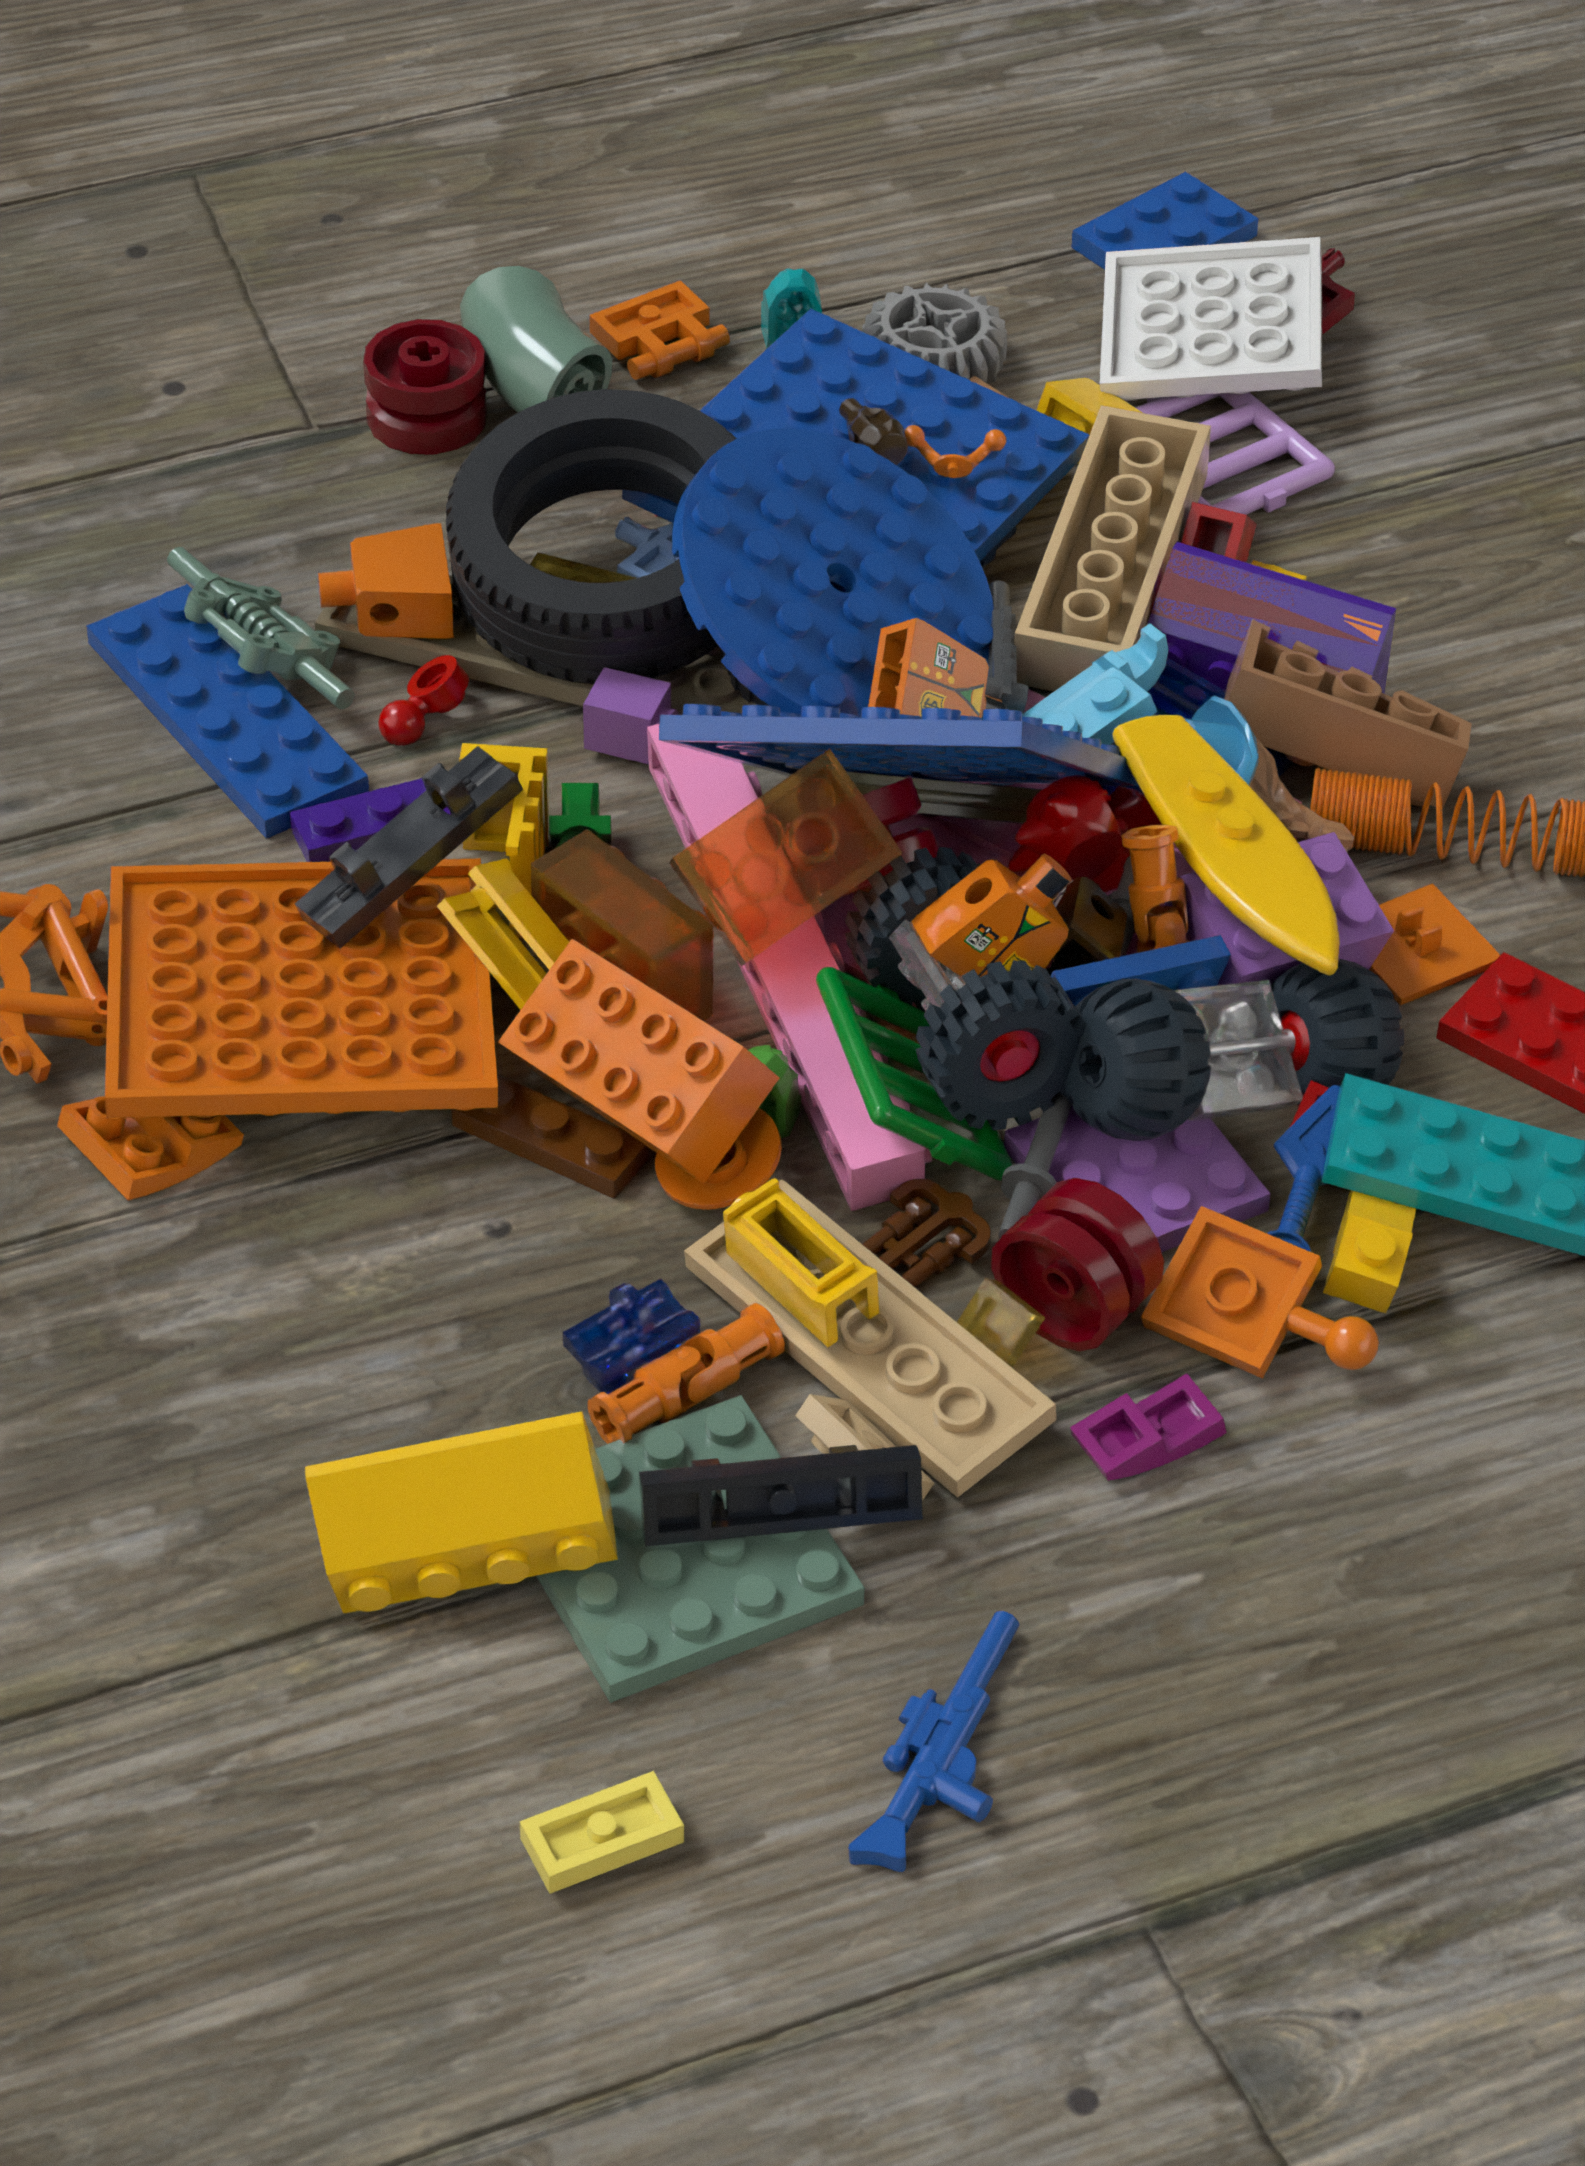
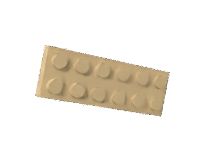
M783 1179L779 1181V1188L862 1264L877 1270L879 1313L869 1320L856 1308V1303L849 1298L836 1307L838 1341L827 1348L727 1254L724 1222L684 1250L686 1267L738 1312H741L753 1303H758L765 1307L771 1313L783 1334L785 1352L842 1400H848L897 1447L917 1445L921 1456V1467L957 1498L1056 1421V1404ZM777 1230L770 1234L815 1277L820 1279L824 1276L813 1263Z

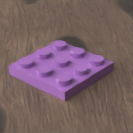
M1072 1106L1048 1171L1056 1182L1080 1178L1098 1182L1120 1194L1144 1217L1158 1239L1161 1252L1181 1244L1201 1206L1239 1222L1268 1212L1270 1192L1201 1106L1175 1130L1145 1141L1118 1139L1106 1135L1085 1123ZM1040 1118L1005 1130L1004 1145L1008 1155L1015 1164H1024Z

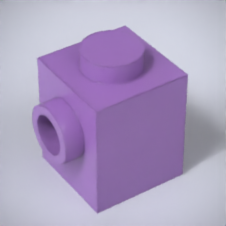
M604 667L583 703L584 749L649 764L647 727L660 724V715H678L677 709L671 708V683Z

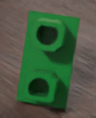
M562 783V815H549L551 843L558 844L554 855L556 868L562 877L572 883H590L600 877L606 868L608 856L604 844H612L611 815H600L599 783Z

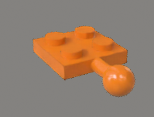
M1203 1206L1199 1208L1166 1269L1162 1282L1157 1286L1141 1315L1145 1328L1262 1379L1288 1331L1325 1346L1329 1359L1338 1367L1346 1370H1357L1367 1366L1375 1358L1379 1346L1377 1333L1374 1327L1366 1320L1355 1316H1348L1335 1322L1301 1307L1322 1268L1319 1255Z

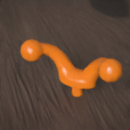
M910 425L905 429L908 446L917 448L936 473L949 478H960L969 475L990 452L1000 451L1007 442L1006 436L1001 430L993 429L985 435L984 443L967 456L957 454L940 455L925 441L924 432L919 426Z

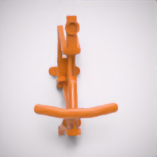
M44 884L30 889L26 894L0 891V916L14 918L0 932V976L4 982V988L0 989V1037L3 1040L0 1043V1056L6 1069L14 1076L28 1072L36 1084L48 1079L52 1064L28 1033L81 1039L92 1046H102L106 1043L108 995L88 954L97 950L108 911L107 898L99 889L84 895L79 915L71 918L72 907L70 900L55 885ZM39 939H41L68 996L31 992L30 973L22 956Z

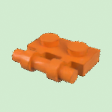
M681 280L589 315L590 333L618 360L636 354L639 355L629 359L627 362L628 371L634 380L649 375L659 378L671 373L674 365L690 359L700 362L712 357L715 349L730 343L729 332L723 324L709 329L705 328L710 325V307ZM674 338H679V339H680V340H678V341H676V342H673V343H670V344H668V345H665V344H664V342H667V341L672 340V339H674Z

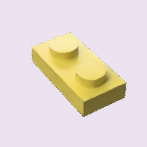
M652 1771L520 1821V1839L549 1894L684 1843V1824L655 1772Z

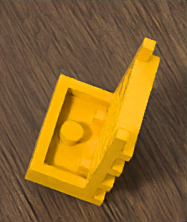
M462 743L459 762L479 746L497 762L514 772L523 788L517 796L463 842V849L506 852V856L510 858V865L514 875L537 902V896L541 895L542 889L541 871H545L546 865L545 846L549 847L548 748ZM509 922L510 929L517 937L521 938L519 932Z

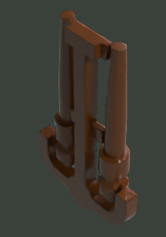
M912 1179L904 1182L890 1193V1202L905 1212L897 1211L882 1223L881 1230L862 1243L874 1255L885 1250L886 1252L879 1259L891 1269H894L900 1263L908 1267L909 1270L901 1277L915 1288L933 1273L939 1275L953 1264L954 1256L958 1258L963 1257L971 1264L977 1261L990 1247L991 1230L986 1220L973 1211V1202L967 1194L962 1192L949 1193L940 1185L928 1179ZM922 1197L929 1199L937 1205L939 1211L932 1216L931 1204ZM949 1225L958 1226L946 1235V1242L944 1244L937 1242L922 1254L921 1261L919 1257L913 1254ZM961 1225H963L976 1235V1238L973 1241L972 1235L965 1231L963 1228H961Z

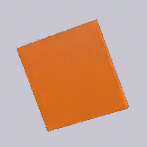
M1432 883L1379 904L1394 932L1369 971L1378 975L1393 993L1394 999L1401 1006L1486 971L1500 954Z

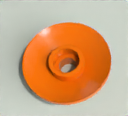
M758 1108L705 1184L657 1153L655 1170L658 1181L665 1193L672 1200L683 1206L702 1210L731 1206L739 1196L746 1192L755 1191L773 1175L781 1157V1136L773 1119L765 1111Z

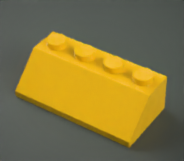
M582 1411L305 1466V1477L326 1575L343 1614L355 1611H377L390 1604L425 1597L443 1598L461 1590L496 1583L514 1584L527 1577L562 1570L580 1571L598 1563L618 1560L610 1490Z

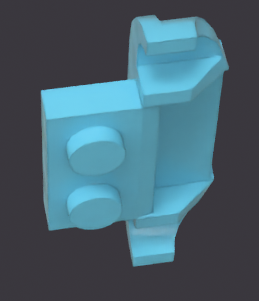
M1149 623L1141 629V637L1135 645L1118 652L1111 650L1092 662L1090 667L1024 712L1022 716L1043 719L1042 724L1063 726L1062 731L1082 733V738L1100 739L1101 744L1111 745L1114 743L1112 733L1118 725L1137 718L1152 716L1157 712L1152 697L1147 691L1156 684L1165 668L1168 655L1166 635ZM990 783V784H992V785H1002V786H1004V785H1013L1014 783Z

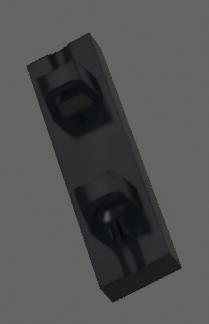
M479 746L473 749L449 771L441 763H437L422 776L426 789L424 793L358 850H354L351 844L346 842L329 857L334 870L295 903L302 919L339 949L342 948L523 790L517 775L506 766L497 762ZM448 807L449 811L451 812V815H449L443 809Z
M856 1445L830 1447L827 1454L720 1464L718 1458L693 1460L691 1461V1467L639 1472L642 1533L645 1547L923 1519L921 1456L917 1445L858 1450ZM721 1490H726L727 1509L724 1507Z

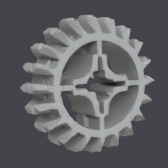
M925 283L922 289L904 286L902 294L888 292L884 301L873 303L872 312L866 315L865 324L862 326V332L967 379L976 376L985 383L996 382L997 373L1003 369V362L1006 360L1007 330L1005 329V320L999 317V308L987 305L985 296L971 297L968 288L959 291L951 290L948 283L942 288H931L928 283Z

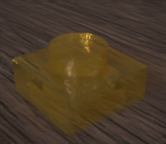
M985 1278L957 1323L1013 1368L1045 1317L998 1280Z

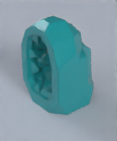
M787 268L779 272L769 287L763 290L761 331L766 349L808 310L813 309L822 313L819 287L816 279L805 269L794 270Z

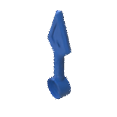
M1332 1085L1273 1145L1294 1177V1181L1278 1230L1269 1231L1267 1234L1311 1252L1309 1244L1303 1239L1319 1186L1327 1184L1321 1181L1340 1089L1339 1085Z

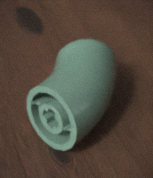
M522 266L497 267L481 274L467 287L460 303L461 324L478 337L485 350L486 379L501 398L517 413L530 406L562 395L608 388L612 376V358L608 349L592 339L568 316L553 282L540 272Z

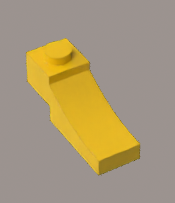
M1351 1190L1334 1246V1256L1323 1293L1386 1314L1402 1275L1413 1235L1411 1231L1416 1208Z

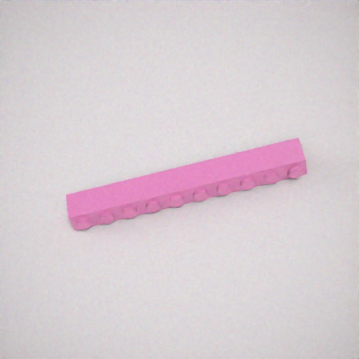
M660 724L648 726L649 770L776 1048L782 1051L788 1058L789 1066L798 1074L799 1094L802 1096L801 1102L851 1211L890 1201V1193L904 1182L912 1179H925V1164L932 1162V1156L929 1149L876 1126L869 1117L816 984L817 973L824 967H833L845 973L843 958L835 942L827 944L823 936L824 923L816 900H806L802 892L803 878L796 858L794 856L786 857L782 850L783 837L775 814L766 815L763 810L762 790L755 772L746 773L743 763L660 741ZM853 1006L857 1015L866 1018V1011ZM871 1050L874 1059L888 1065V1058ZM889 1094L894 1105L910 1112L909 1103Z

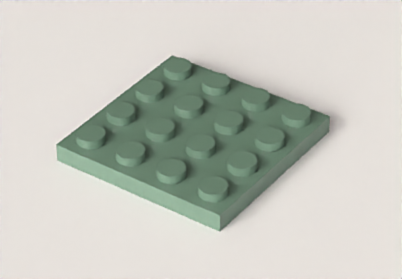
M742 1395L633 1434L632 1439L626 1443L617 1440L595 1448L610 1490L618 1560L598 1563L580 1571L562 1570L536 1576L610 1703L863 1606L865 1587L827 1529L645 1547L642 1533L639 1472L691 1467V1461L713 1458H718L720 1464L781 1458ZM721 1490L724 1507L727 1509L726 1490Z

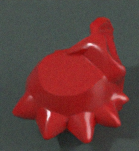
M1082 775L1066 776L1037 793L1028 805L1026 822H1024L1015 835V841L1021 846L1011 858L1008 869L1012 872L1028 871L1043 854H1047L1066 870L1072 880L1077 877H1087L1096 882L1103 892H1108L1118 887L1124 871L1125 861L1130 856L1129 848L1122 845L1121 835L1134 828L1162 825L1145 795L1136 789L1118 786L1109 795L1098 781H1091Z

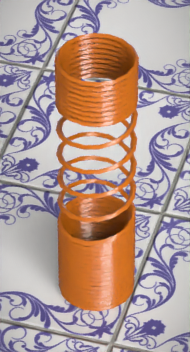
M1320 768L1315 770L1310 810L1322 818L1344 824L1354 836L1350 849L1355 847L1356 850L1359 848L1362 851L1365 849L1368 851L1373 850L1374 852L1379 850L1380 853L1385 851L1386 854L1391 852L1392 854L1397 853L1400 855L1403 853L1405 841L1406 853L1412 857L1417 850L1430 802L1435 791L1438 858L1443 861L1449 852L1460 810L1467 794L1469 861L1474 865L1479 859L1490 818L1498 798L1500 812V861L1505 869L1511 862L1524 813L1530 801L1532 869L1536 873L1541 869L1559 807L1562 805L1553 872L1555 875L1560 873L1562 876L1566 874L1568 877L1571 874L1573 877L1577 875L1580 878L1585 877V801L1581 802L1578 800L1575 802L1574 799L1569 801L1567 798H1560L1556 801L1549 817L1538 856L1537 806L1534 796L1528 794L1524 798L1518 812L1506 854L1505 799L1501 790H1497L1490 799L1474 851L1473 793L1471 788L1466 786L1458 797L1443 848L1442 794L1440 785L1435 782L1428 790L1411 846L1412 781L1410 779L1406 781L1404 778L1399 780L1398 777L1393 779L1386 776L1381 778L1380 775L1375 777L1374 774L1371 776L1365 774L1363 776L1362 773L1357 775L1356 772L1351 774L1349 771L1347 773L1344 771L1339 773L1338 770L1333 772L1332 769L1327 771L1325 768L1322 771Z

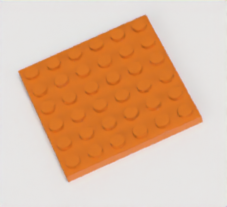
M481 858L443 859L340 949L304 921L295 906L298 900L334 870L331 862L111 866L105 1073L106 1118L146 1119L149 1117H212L215 1115L246 1114L273 1116L284 1113L325 1112L340 1114L359 1111L406 1112L410 1110L434 1109L466 1111L475 1108H498V1081L490 974L488 969L437 907L444 898L468 893L476 886L468 873L474 866L481 864Z

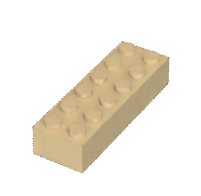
M1101 405L1015 631L1014 645H1016L1017 683L1028 685V687L1056 691L1109 651L1118 652L1129 649L1139 641L1141 629L1148 624L1172 548L1176 542L1181 543L1192 502L1198 503L1207 479L1210 425Z

